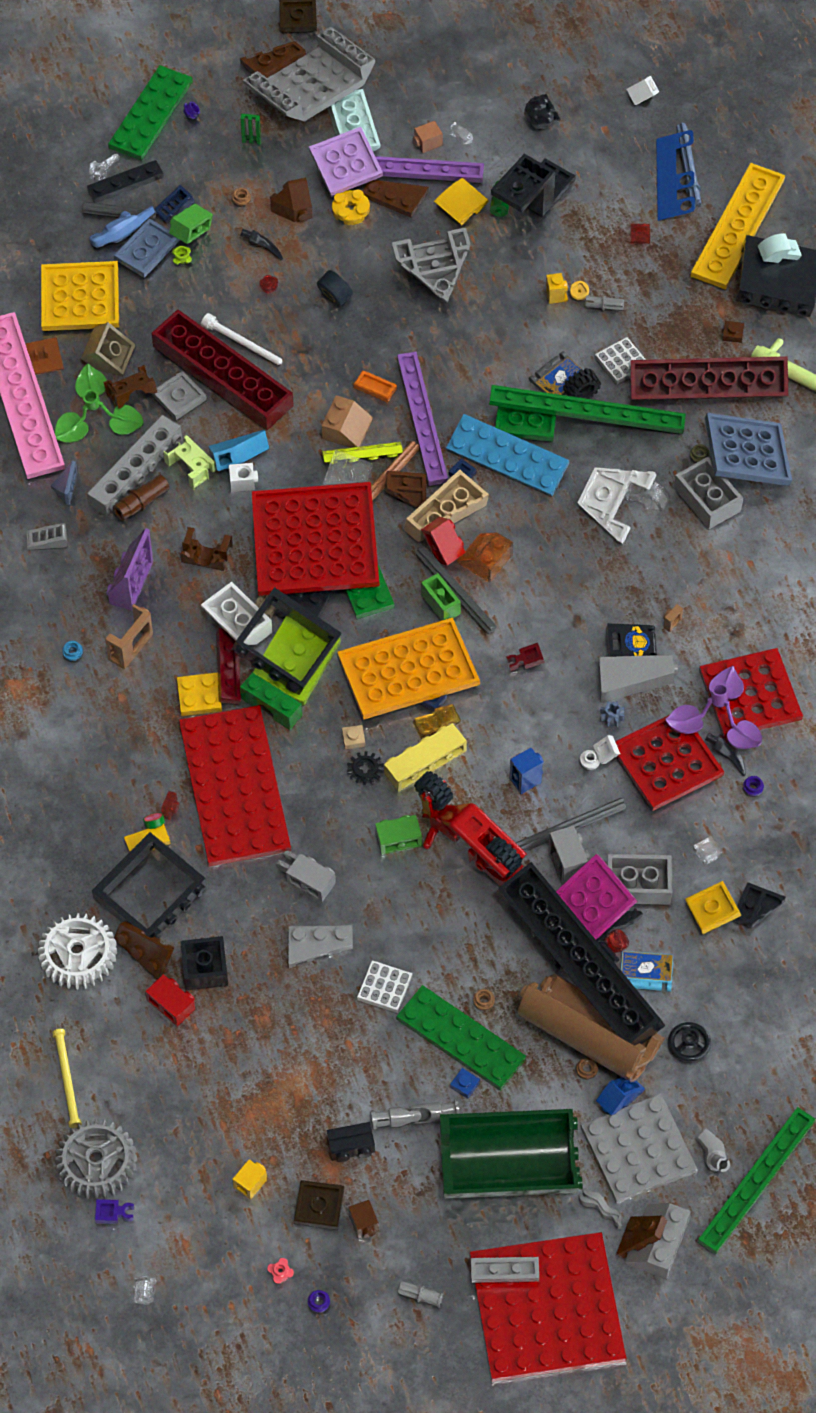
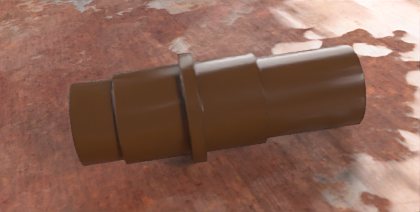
M158 475L137 489L130 490L128 495L113 505L115 515L123 521L138 511L145 510L146 506L152 503L154 499L170 489L168 481L163 475Z

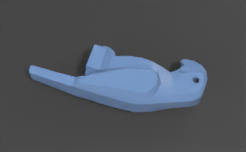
M153 206L138 215H131L127 211L122 212L121 216L108 223L102 232L95 233L89 237L91 245L99 248L111 242L118 243L124 240L155 213Z

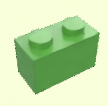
M193 204L172 217L169 234L188 244L210 229L213 214L199 205Z
M439 573L421 582V596L441 621L452 617L455 618L461 614V601Z
M404 815L398 819H385L375 823V832L381 855L422 846V834L416 815Z

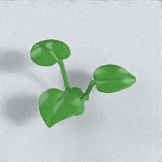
M86 364L78 375L75 385L78 396L83 398L85 403L82 417L80 418L74 412L63 414L56 423L55 436L56 440L65 443L80 441L89 431L87 423L84 422L87 410H96L99 407L108 416L112 417L109 425L115 434H131L141 428L144 422L140 413L129 405H124L120 409L116 406L114 414H112L104 406L103 402H100L99 398L106 391L103 383L107 381L106 377L90 364Z

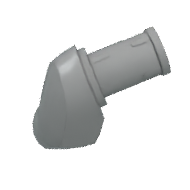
M705 1129L696 1140L705 1150L706 1165L713 1171L725 1172L730 1167V1161L726 1158L724 1145L719 1138Z

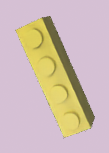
M453 723L443 726L437 733L423 738L420 743L413 747L406 748L397 757L388 759L384 764V774L399 792L416 782L426 771L433 772L466 752L467 740Z

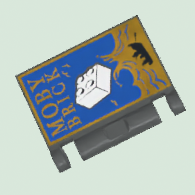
M562 351L559 353L560 358L555 356L535 372L538 380L535 376L531 375L529 381L542 392L564 395V382L569 380L568 377L573 376L574 372L578 373L582 368Z

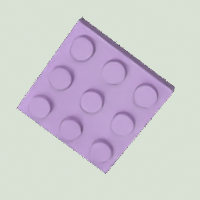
M362 127L309 146V151L330 196L383 176V172Z

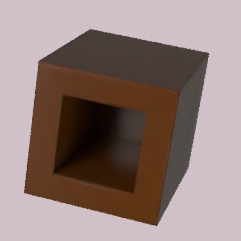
M370 1200L348 1207L349 1217L358 1239L361 1237H372L379 1231V1222Z

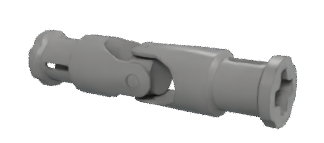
M456 1099L454 1102L443 1104L433 1102L412 1105L409 1109L394 1107L389 1108L388 1111L375 1112L371 1110L373 1130H376L377 1127H400L410 1122L411 1124L439 1122L440 1114H460L458 1099ZM419 1108L430 1110L429 1116L426 1119L421 1120Z

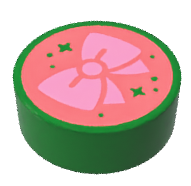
M153 813L144 817L143 822L146 828L154 829L162 826L165 823L163 813Z

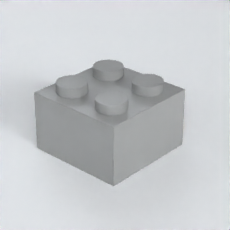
M574 826L550 833L549 855L561 885L568 881L590 860L588 851L583 850L582 836L580 832H576Z

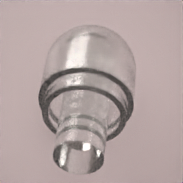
M456 122L451 125L455 138L461 144L468 145L472 142L473 134L466 127L459 126Z

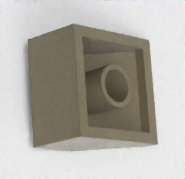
M107 322L93 328L81 359L96 370L122 376L136 344Z

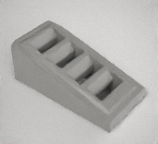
M66 523L26 531L27 550L67 547ZM33 537H37V542L33 543Z

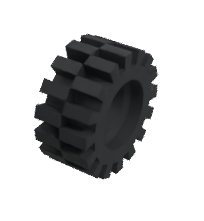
M585 368L584 371L580 369L578 373L574 372V375L569 376V380H566L564 382L565 385H563V390L567 396L585 399L594 397L593 394H597L598 389L601 388L600 380L590 368Z

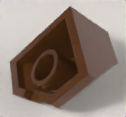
M306 177L287 181L278 194L274 193L270 196L271 212L292 222L312 219V204Z

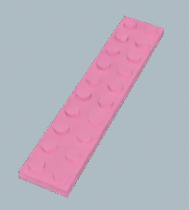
M13 312L1 315L0 396L26 477L30 479L64 470L65 464L16 314Z

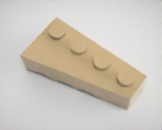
M459 470L406 518L404 531L419 543L425 539L421 529L438 517L447 518L456 523L485 507L489 494Z

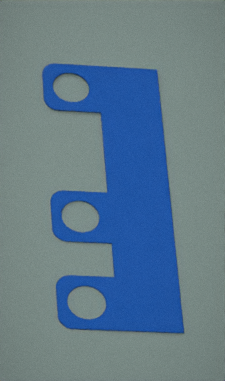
M692 130L656 139L658 221L691 213L695 210L694 197L691 196L677 200V190L691 187L695 183L693 171L677 174L676 149L693 144L694 136ZM682 135H690V140L686 144L679 142V138ZM684 175H690L691 181L686 185H682L680 179ZM684 201H691L692 206L689 210H681L680 206Z

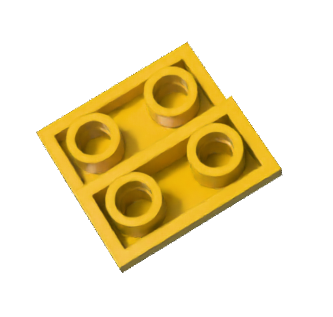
M461 178L440 194L434 202L462 226L473 213L477 215L489 200L465 179Z

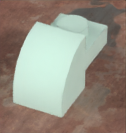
M786 234L770 236L758 245L765 262L779 263L782 259L798 260L802 256L796 240L787 239Z

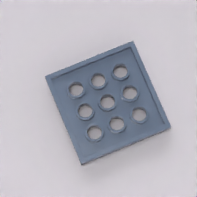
M711 413L706 414L705 423L715 476L790 486L792 476L781 423Z

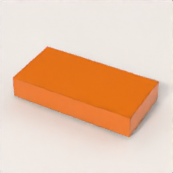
M362 370L353 384L355 389L387 403L397 390L396 384Z

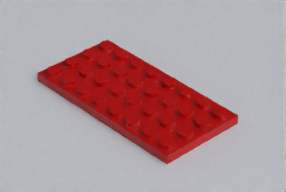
M260 705L180 719L179 724L208 866L291 851Z

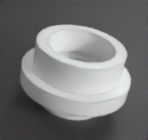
M586 750L581 754L580 763L585 769L594 770L600 765L594 750Z

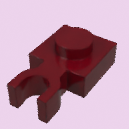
M538 643L520 648L519 655L506 656L508 663L515 661L514 664L509 665L511 671L517 670L521 665H524L525 669H529L545 663Z

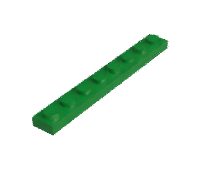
M796 1108L698 1239L699 1244L717 1255L813 1126L816 1120L814 1117L802 1109Z

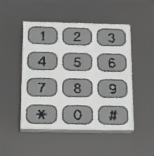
M628 337L595 354V359L616 385L629 379L630 360H646Z
M372 961L357 1000L398 1013L412 979V973Z

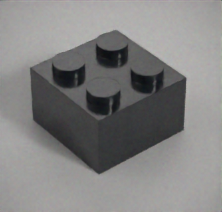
M223 936L180 941L186 990L228 986Z

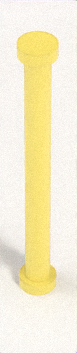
M56 1029L52 1032V1035L56 1040L70 1117L68 1124L70 1128H78V1123L82 1125V1122L78 1118L64 1040L66 1034L64 1029Z

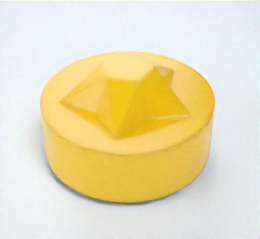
M576 281L570 287V295L576 301H583L589 295V287L583 281Z

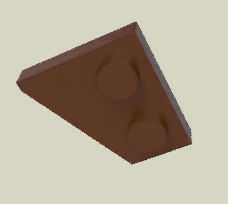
M387 471L386 492L418 508L426 501V474Z
M662 1215L631 1216L616 1255L624 1259L627 1257L628 1251L632 1249L639 1251L648 1244H653L660 1240L667 1219Z

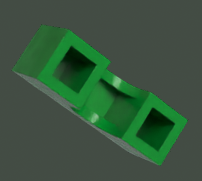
M252 672L240 686L242 700L251 706H265L273 714L274 720L285 728L291 730L302 717V703Z

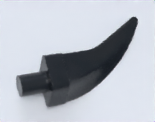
M242 229L240 236L247 238L250 243L266 247L279 259L283 260L280 251L269 239L255 230L250 232Z
M708 733L705 740L713 744L712 749L730 758L740 773L745 776L744 761L737 748L733 747L723 735L719 734L716 737Z

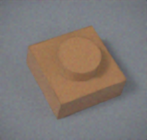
M676 604L673 609H668L664 614L663 628L671 632L682 620L683 608Z

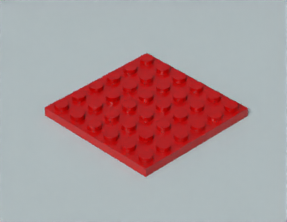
M371 482L252 491L258 596L269 595L274 587L284 594L380 586Z
M602 1232L470 1252V1260L471 1258L539 1257L538 1282L475 1283L492 1382L626 1362L627 1358Z

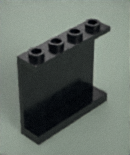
M746 235L741 252L744 254L740 287L735 301L810 317L816 300V250L798 246L802 255L798 260L782 259L779 263L765 262L758 248V245L765 239Z

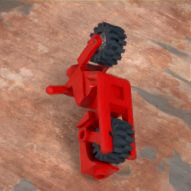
M426 771L414 784L415 791L419 792L418 795L422 802V811L424 812L422 817L430 819L431 828L423 843L424 849H430L439 831L453 842H457L462 838L471 847L468 850L469 862L473 860L475 866L481 872H485L499 886L503 885L524 867L521 862L527 853L476 804L448 805L453 799L452 790L447 787L448 784L445 780L442 781L441 777L438 778L437 774Z

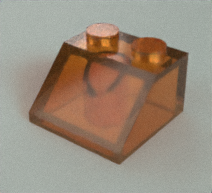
M497 532L480 533L467 548L466 553L457 560V563L490 583L513 556V542Z

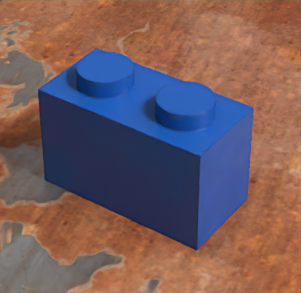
M532 748L510 759L509 779L520 794L542 783L544 761L541 755L535 753Z

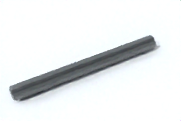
M425 546L419 547L416 555L434 575L439 573L461 601V605L488 634L494 632L497 628L496 624Z
M623 798L616 799L515 843L526 852L549 842L551 832L571 826L578 830L626 809V804Z

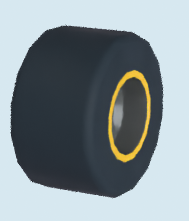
M328 270L317 281L319 290L337 306H342L353 295V290L348 283L332 270Z

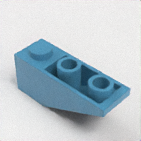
M265 430L210 445L208 448L211 459L215 462L216 470L220 471L229 468V465L241 464L268 450L269 445Z

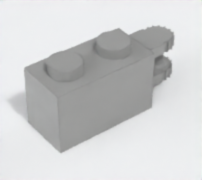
M285 851L283 856L293 864L289 865L278 860L276 866L286 873L287 882L323 902L336 884L334 871L327 866H321L310 856L296 855L291 851Z

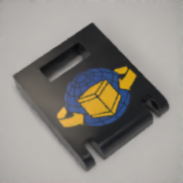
M608 623L606 627L608 657L656 656L655 626ZM620 635L621 650H613V640H618Z

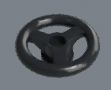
M685 1022L672 1029L668 1037V1046L671 1053L679 1060L696 1062L708 1054L711 1048V1038L703 1026L693 1022ZM683 1030L682 1043L675 1047V1036ZM698 1032L704 1037L705 1043L699 1041ZM687 1048L702 1050L700 1053L692 1056L682 1054Z

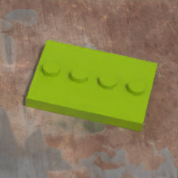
M286 616L263 656L302 681L328 643L292 618ZM338 639L300 695L290 692L284 684L274 681L263 670L255 668L253 673L304 706L339 647L341 639Z

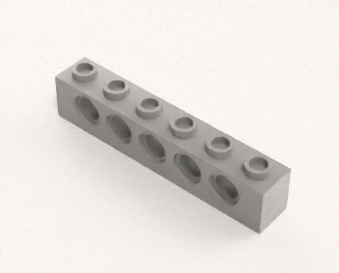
M162 415L87 493L89 505L108 516L113 511V505L128 495V492L133 490L136 485H140L145 476L156 468L157 463L162 458L164 459L163 451L168 454L174 445L176 446L178 442L180 443L182 439L181 426Z

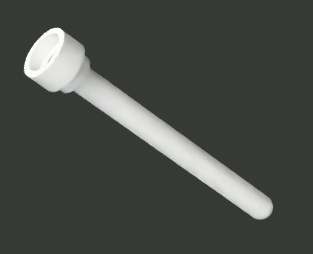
M207 313L202 319L201 326L206 330H216L274 364H282L281 358L219 324L216 317L210 313Z

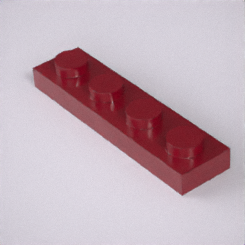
M218 628L216 638L219 702L238 705L241 701L239 656L232 650L235 640L223 628Z

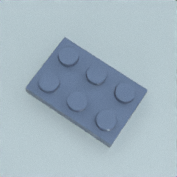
M149 218L114 255V260L145 278L180 240L169 234L170 230Z

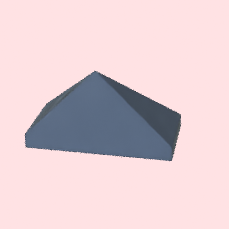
M72 461L51 485L66 505L71 503L78 473L76 461Z

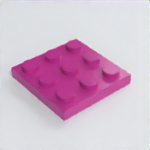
M598 854L594 855L556 891L595 940L638 902Z

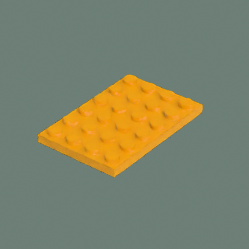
M453 617L337 652L338 659L363 720L480 685V679Z

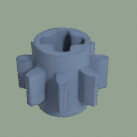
M607 701L606 707L600 708V713L602 714L600 721H605L607 727H618L619 721L625 720V715L623 714L625 707H620L618 701Z

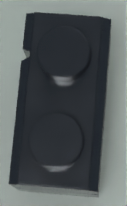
M370 1122L327 1130V1140L332 1161L346 1162L350 1157L359 1156V1158H367L372 1153H375V1143Z

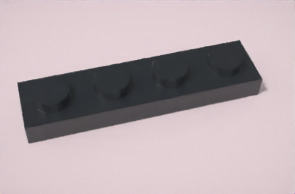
M154 160L87 185V190L94 203H98L162 179L164 174L157 161Z

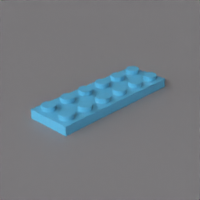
M463 414L446 447L447 451L551 497L570 463L566 458L466 414Z

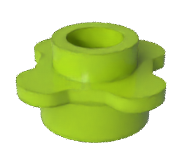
M178 246L173 249V263L176 265L190 263L192 261L190 257L191 249L185 246Z

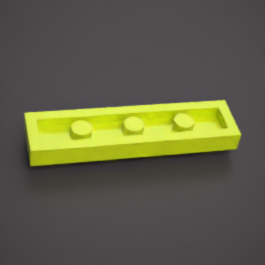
M401 442L322 451L323 460L328 462L329 465L339 464L340 460L357 462L359 458L367 457V460L378 459L381 455L397 457L398 453H403Z

